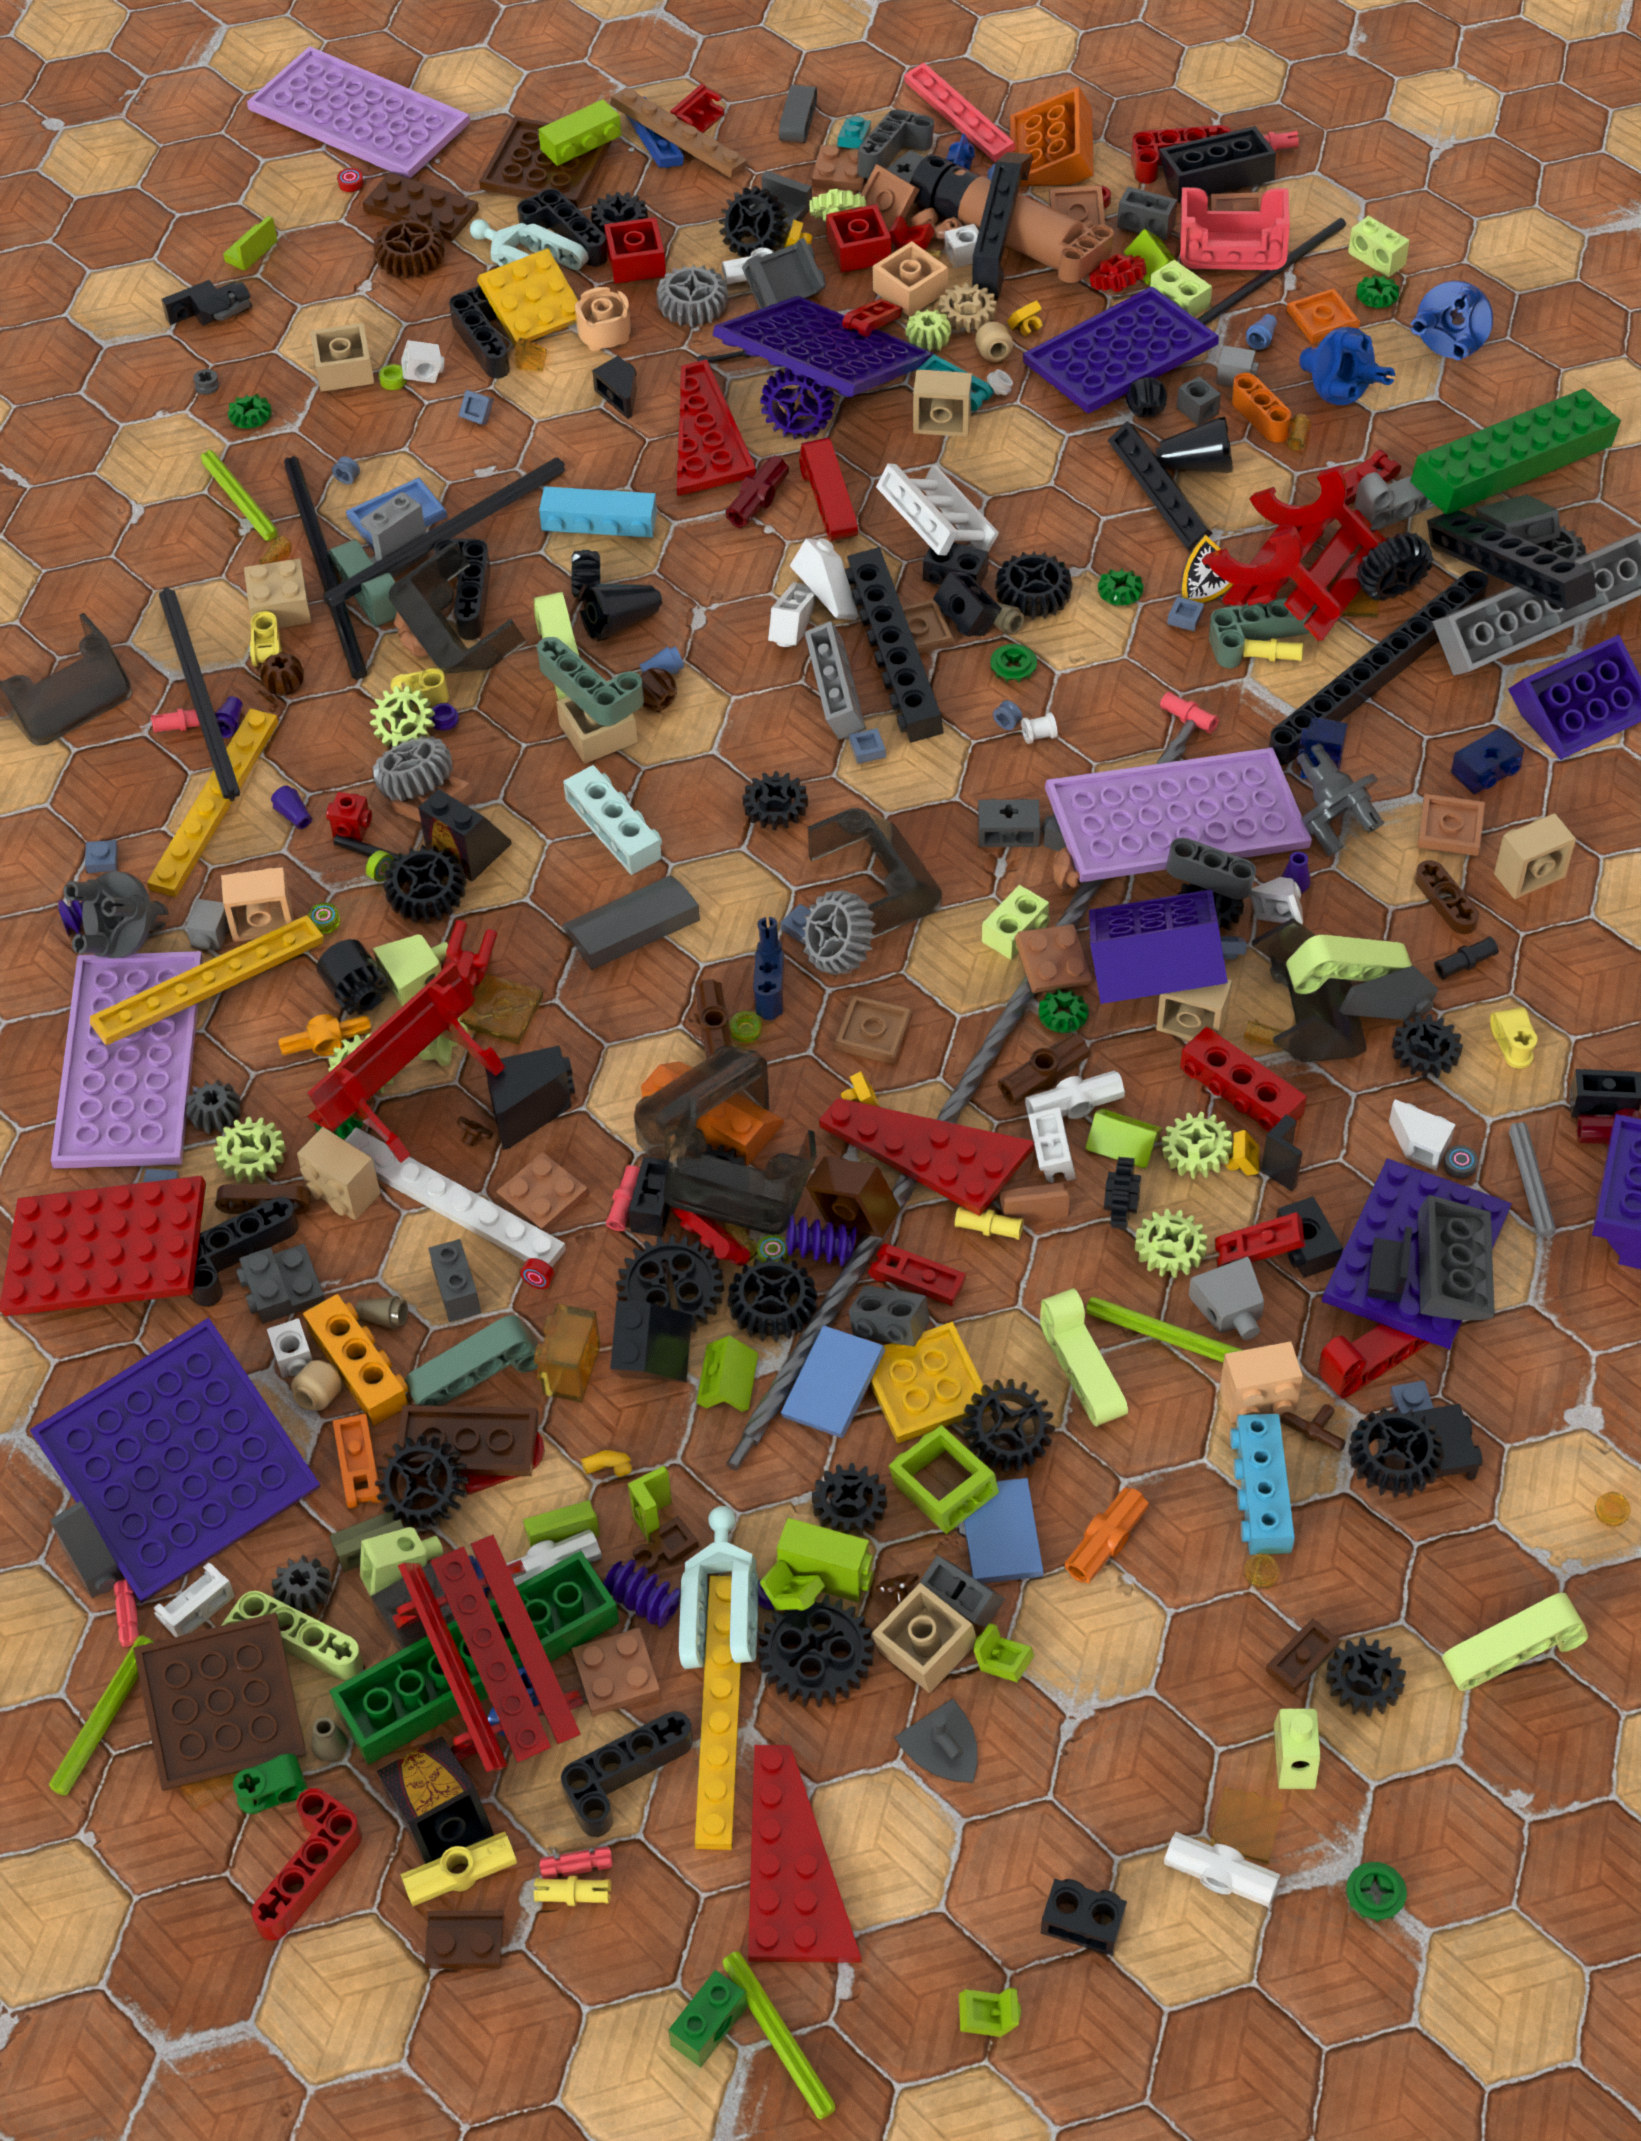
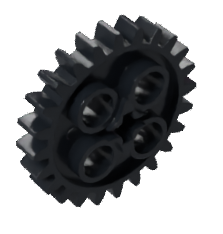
M674 1235L670 1236L668 1243H664L662 1238L658 1236L657 1245L655 1246L645 1241L646 1250L643 1252L634 1248L635 1260L625 1258L624 1262L627 1269L618 1270L621 1279L616 1281L617 1291H619L617 1294L618 1301L652 1304L661 1301L664 1302L663 1307L672 1309L662 1263L667 1262L679 1307L677 1311L693 1315L691 1329L693 1332L697 1331L695 1324L697 1321L707 1325L706 1313L711 1315L717 1314L714 1304H722L720 1292L725 1291L724 1283L721 1281L724 1279L722 1269H718L719 1263L717 1258L711 1259L710 1249L707 1248L701 1251L699 1241L689 1246L686 1236H684L680 1243H676ZM682 1265L690 1266L685 1271L676 1270ZM649 1273L658 1274L652 1279L644 1278ZM688 1294L697 1295L692 1300L683 1299Z
M825 1595L822 1603H817V1600H815L814 1604L805 1610H784L783 1615L773 1611L772 1620L774 1624L764 1623V1632L766 1634L759 1635V1644L762 1647L758 1649L759 1659L763 1660L760 1663L761 1672H769L766 1675L768 1685L778 1682L776 1685L777 1694L780 1695L788 1690L789 1702L791 1703L798 1695L802 1696V1703L805 1707L809 1703L810 1698H815L818 1707L822 1706L823 1698L826 1697L835 1705L836 1694L838 1693L846 1699L850 1698L849 1686L859 1690L861 1688L859 1677L868 1678L869 1669L866 1666L873 1665V1655L870 1653L874 1652V1642L869 1640L871 1639V1629L863 1628L865 1626L864 1616L854 1619V1606L844 1611L843 1600L839 1599L835 1605H831L829 1595ZM818 1624H825L829 1628L824 1631H817L813 1627ZM789 1642H795L800 1645L795 1649L783 1647ZM838 1651H844L849 1654L845 1658L833 1656ZM809 1669L819 1672L814 1677H807L803 1673Z

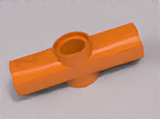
M1124 1487L1104 1513L1099 1512L1092 1519L1084 1533V1539L1065 1562L1064 1568L1068 1570L1071 1577L1080 1583L1086 1582L1089 1584L1110 1557L1115 1558L1121 1552L1130 1536V1531L1148 1509L1149 1502L1143 1497L1142 1493L1134 1488Z

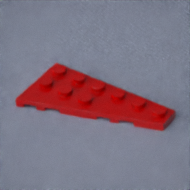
M707 359L681 365L677 496L741 481L748 475L754 476L756 474L754 462Z
M837 1098L819 1119L820 1128L978 1216L982 1215L1034 1150V1141L841 1098Z
M754 1745L749 1962L861 1963V1955L791 1745Z

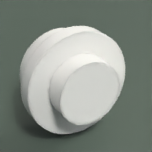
M997 369L987 376L988 384L993 388L995 394L1007 395L1011 391L1013 381L1004 371Z

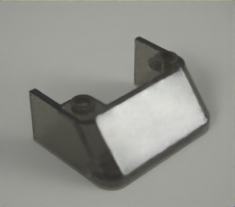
M454 541L393 584L389 590V600L441 671L444 673H460L488 670L527 643L512 619H509L469 649L462 642L441 613L444 608L450 605L454 598V591L448 581L470 566V563Z
M85 613L79 615L85 637L79 643V649L84 658L36 684L24 675H15L3 682L0 679V707L34 745H46L127 701L132 695L130 680L109 641Z
M851 808L808 826V851L811 861L865 839L889 872L884 882L885 891L889 896L868 905V909L874 912L870 921L877 924L872 928V934L876 937L940 908L942 904L941 888L892 822L863 809Z
M1291 918L1252 940V946L1270 958L1272 965L1270 973L1277 983H1282L1290 992L1297 1024L1274 1036L1273 1041L1276 1045L1301 1062L1354 1058L1366 1051V1042L1360 1017L1343 1015L1339 1011L1352 987L1351 980L1329 978L1319 989L1308 994H1298L1294 990L1286 962L1306 940L1317 935L1294 918Z
M735 1045L718 1048L712 1056L651 1096L642 1098L636 1104L634 1121L637 1144L650 1158L672 1161L670 1137L742 1089L757 1105L769 1110L767 1061L755 1050Z
M690 1095L673 1139L663 1185V1197L666 1203L677 1209L769 1235L783 1233L788 1228L791 1214L794 1215L817 1158L815 1131L808 1129L798 1156L786 1153L776 1154L769 1159L764 1171L704 1154L706 1136L699 1128L695 1127L697 1123L696 1097Z

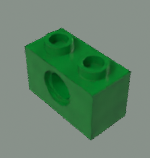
M715 1970L668 2029L671 2046L701 2068L747 2009L746 1991Z

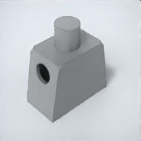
M1249 1257L1191 1278L1189 1297L1217 1332L1225 1333L1237 1328L1243 1340H1250L1260 1333V1328L1256 1321L1263 1315L1264 1298Z

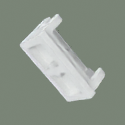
M1060 1107L1028 1114L1040 1171H1044L1046 1180L1053 1183V1175L1058 1172L1064 1173L1067 1181L1076 1179Z
M209 1562L203 1567L206 1570L204 1575L165 1607L160 1603L154 1607L156 1618L174 1637L192 1633L235 1597L230 1581Z

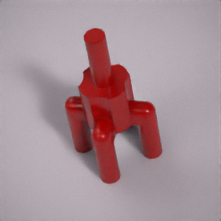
M457 920L448 943L447 956L445 957L442 970L451 962H454L460 972V978L463 979L472 993L475 986H480L484 981L497 932L492 929L485 931L479 953L474 954L471 951H463L461 947L467 923Z

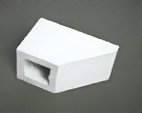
M1395 1099L1389 1123L1405 1157L1436 1171L1451 1144L1455 1124L1441 1116H1435L1420 1110L1410 1103H1403Z

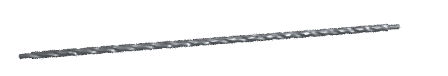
M1186 720L1175 740L1170 741L1156 764L1180 760L1186 750L1185 744L1196 728L1193 720ZM1106 879L1082 882L1055 927L1074 924L1076 928L1087 911L1091 898L1098 893ZM1027 975L1013 993L1005 1010L997 1019L982 1047L964 1072L960 1083L955 1087L940 1111L937 1120L955 1124L960 1116L961 1109L970 1101L980 1085L984 1072L992 1065L1002 1049L1006 1036L1015 1028L1026 1009L1027 1002L1036 994L1031 991ZM903 1173L892 1190L901 1208L897 1216L911 1197L917 1182ZM891 1225L883 1238L864 1235L858 1243L851 1258L848 1259L844 1270L835 1280L819 1310L799 1338L793 1352L786 1359L773 1380L769 1391L762 1398L747 1422L740 1442L726 1463L730 1469L737 1471L753 1445L757 1446L768 1428L770 1419L776 1415L792 1390L794 1381L799 1376L823 1325L827 1327L832 1325L843 1306L844 1299L853 1291L867 1267L868 1260L879 1249Z

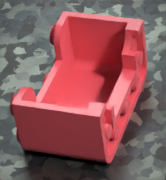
M1182 187L1180 260L1185 267L1190 269L1276 270L1284 266L1287 261L1290 228L1289 189L1275 188L1266 191L1261 198L1260 211H1207L1208 197L1205 191L1200 188Z

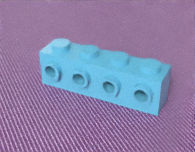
M544 486L539 508L541 530L653 538L657 517L656 494Z
M1279 1414L1238 1415L1236 1428L1230 1429L1231 1449H1237L1238 1459H1234L1233 1470L1235 1480H1241L1242 1490H1237L1238 1510L1244 1511L1245 1521H1241L1242 1542H1248L1249 1555L1291 1553L1295 1536Z

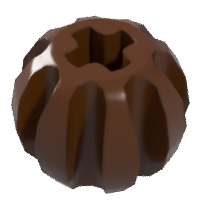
M279 652L276 655L267 657L265 663L261 666L260 678L269 692L286 696L290 693L294 694L300 688L304 679V669L299 659L295 656Z
M650 668L640 675L644 696L642 707L644 709L659 712L667 708L674 701L677 695V684L669 672L660 668Z

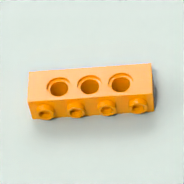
M336 1294L303 1313L307 1331L329 1363L337 1368L342 1382L364 1414H367V1418L372 1426L401 1411L403 1405H408L405 1393L409 1391L405 1380L400 1374L394 1375L390 1370L392 1367L390 1359L384 1350H376L373 1345L376 1342L367 1326L361 1328L358 1324V1314L350 1302L345 1304L340 1296ZM347 1332L342 1336H336L339 1333ZM357 1356H364V1357L361 1358V1359L352 1360V1359H354V1358L357 1357ZM374 1380H381L376 1384H369Z

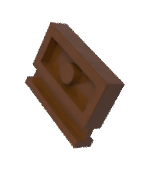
M428 1911L429 1919L424 1963L426 1969H501L503 1911Z

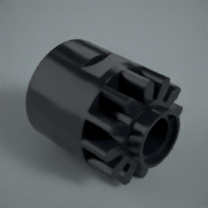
M348 939L340 941L328 948L318 960L316 967L318 975L341 1008L346 1010L349 1015L353 1014L355 1010L359 1015L364 1011L373 1010L380 1002H383L382 994L389 992L386 986L389 983L388 979L364 945L358 940Z

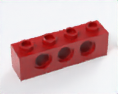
M1206 1026L1182 1049L1180 1068L1183 1069L1186 1075L1190 1078H1196L1207 1086L1214 1095L1221 1096L1231 1103L1238 1112L1246 1114L1258 1122L1259 1126L1265 1131L1270 1132L1286 1114L1296 1121L1304 1115L1306 1095Z

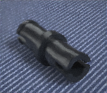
M1491 936L1469 947L1463 945L1457 949L1456 953L1434 962L1435 970L1442 980L1464 969L1471 970L1476 967L1477 963L1499 953L1498 946Z

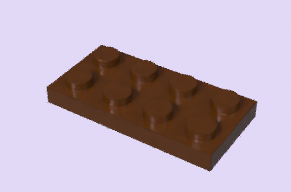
M391 172L385 176L363 201L364 211L395 222H400L401 218L409 220L411 217L415 221L422 218L424 223L431 221L433 226L438 227L442 237L450 241L456 238L479 210L477 201Z
M403 1405L397 1444L406 1449L404 1444L406 1437L412 1438L416 1445L418 1435H425L427 1444L432 1436H436L440 1439L439 1447L446 1441L452 1445L449 1454L454 1451L460 1452L461 1457L455 1464L465 1463L467 1469L459 1473V1475L532 1477L539 1413L537 1408ZM418 1455L411 1458L405 1464L412 1468H419L425 1461L429 1462L434 1455ZM442 1463L439 1467L441 1469L439 1474H447L446 1468Z

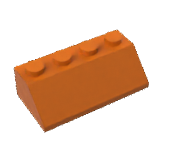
M681 1061L660 1064L641 1085L644 1109L703 1143L710 1144L715 1150L718 1149L720 1144L724 1145V1152L734 1148L736 1150V1158L743 1156L745 1166L747 1167L784 1124V1119Z

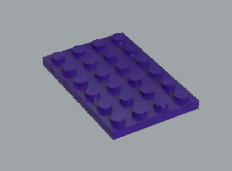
M1151 286L1023 353V363L1089 414L1125 395L1130 385L1139 378H1156L1219 344V335Z
M1387 1158L1323 1293L1322 1302L1450 1350L1463 1320L1440 1318L1420 1313L1418 1210L1427 1196L1432 1195L1489 1211L1491 1213L1493 1251L1512 1203ZM1405 1226L1412 1227L1408 1275L1401 1302L1366 1297L1374 1237L1401 1242Z

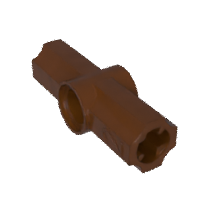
M713 979L702 980L699 985L695 986V995L708 1069H713L716 1072L728 1071L731 1066L735 1065V1058L722 984Z
M1072 1033L1050 1048L1035 1050L1030 1057V1061L998 1080V1088L1009 1104H1017L1038 1089L1053 1087L1060 1075L1088 1058L1090 1050L1085 1040L1079 1034Z

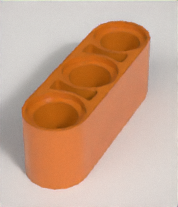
M1251 373L1236 375L1232 391L1233 406L1267 440L1271 442L1285 441L1289 436L1291 420L1289 408L1255 375Z

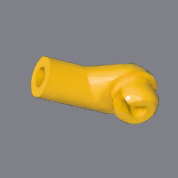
M603 1450L581 1459L586 1475L607 1467H613L614 1473L618 1477L632 1472V1466L629 1462L631 1458L626 1453Z

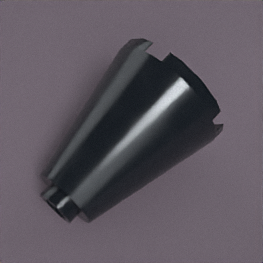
M1219 417L1160 441L1161 447L1156 448V457L1165 469L1216 473L1233 472L1226 417Z
M590 583L584 585L579 593V602L584 601V610L580 611L581 620L588 635L591 638H598L597 641L605 640L654 615L662 605L661 594L652 585Z

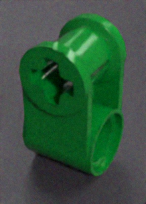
M294 1754L279 1755L268 1762L244 1769L235 1776L233 1781V1789L237 1795L238 1806L243 1812L248 1814H257L277 1805L297 1800L304 1790L308 1789L298 1758ZM246 1778L250 1779L249 1783L246 1782ZM255 1799L257 1800L256 1805H254L253 1800Z

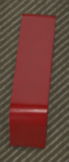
M1224 125L1135 133L1132 137L1131 163L1135 179L1143 184H1150L1157 180L1158 166H1162L1159 155L1160 148L1232 132L1231 129Z
M830 438L801 443L799 455L800 471L804 481H810L829 541L858 536L857 520Z
M1383 1324L1378 1325L1352 1343L1345 1336L1340 1335L1333 1338L1323 1348L1320 1355L1318 1375L1339 1398L1344 1399L1431 1342Z
M319 1788L304 1790L296 1801V1808L302 1825L311 1835L252 1907L251 1915L259 1934L266 1940L276 1941L289 1932L362 1841V1833L356 1815L352 1810ZM312 1807H323L318 1814H307ZM342 1826L351 1827L350 1831L344 1835L335 1834L337 1829ZM320 1854L328 1856L320 1864L311 1863L313 1858ZM296 1883L304 1885L299 1892H287L289 1887Z

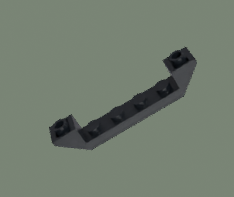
M1007 152L995 164L973 253L972 288L975 284H978L979 290L987 288L988 294H994V298H999L1004 278V272L1000 263L1021 180H1028L1033 160L1032 154Z

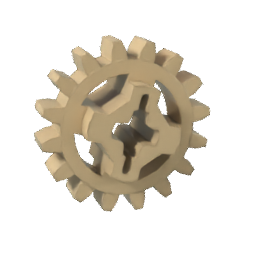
M965 283L963 288L954 285L953 291L946 289L945 295H940L938 311L939 314L947 315L951 327L953 325L956 326V331L966 328V331L970 332L971 328L974 327L976 330H979L981 325L995 319L996 301H994V294H988L987 288L979 290L978 284H975L972 288L969 287L968 283Z

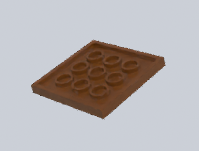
M515 116L479 181L480 190L529 198L546 189H556L578 208L611 141L557 166L540 149L538 129L550 123Z
M276 1612L133 1647L162 1791L238 1773L244 1769L268 1762L283 1754H294L297 1758L307 1755Z

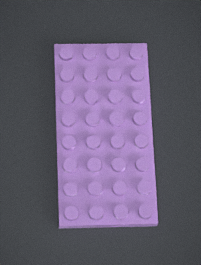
M310 46L247 101L248 109L409 179L470 123L469 114Z
M1273 748L1046 780L1045 784L1046 793L1067 849L1071 854L1074 868L1080 874V882L1166 870L1171 843L1177 838H1189L1241 858L1310 848L1312 842L1308 830L1301 821L1302 815Z
M201 951L134 953L126 958L77 955L51 1155L53 1169L182 1165L187 1121L186 1101L190 1092L199 1002L107 1046L90 1025V1016L203 964Z

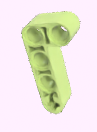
M563 592L534 597V615L538 633L540 636L542 635V639L556 637L579 656ZM554 684L558 700L568 697Z
M1317 935L1309 938L1286 962L1294 990L1298 994H1308L1316 991L1329 978L1367 982L1412 966L1406 947L1402 943L1332 935Z
M1071 1288L1041 1301L1040 1324L1048 1344L1094 1426H1099L1127 1415L1128 1406L1120 1387L1084 1324L1085 1309L1082 1299L1077 1290Z
M249 1591L245 1593L221 1625L276 1612L280 1628L284 1625H293L289 1630L281 1631L285 1652L341 1680H349L361 1673L363 1669V1659L359 1646L352 1637L263 1592ZM255 1610H263L257 1616H249ZM322 1640L317 1646H308L311 1641Z
M1558 1593L1452 1647L1444 1653L1442 1660L1458 1689L1466 1691L1556 1645L1561 1652L1575 1649L1588 1639V1633L1567 1594Z

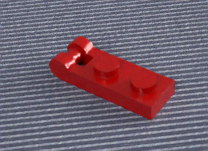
M879 298L846 313L842 321V327L850 331L855 329L859 335L868 337L872 330L901 318L903 307Z
M1382 449L1377 450L1370 459L1343 474L1347 483L1345 504L1348 506L1356 501L1358 484L1363 477L1369 473L1376 472L1387 483L1400 473L1402 466L1395 460H1389L1388 454Z
M678 1200L672 1212L682 1220L680 1225L693 1234L698 1233L701 1235L699 1241L714 1250L717 1258L724 1261L729 1260L738 1266H744L749 1261L750 1252L743 1244L699 1208Z
M1295 1212L1216 1237L1214 1240L1215 1250L1219 1253V1257L1216 1260L1217 1268L1245 1257H1249L1252 1263L1305 1247L1302 1218Z
M890 1244L881 1245L877 1253L879 1258L876 1262H872L867 1272L876 1281L893 1283L950 1306H953L966 1281V1273ZM893 1263L898 1264L896 1268H893L889 1265Z

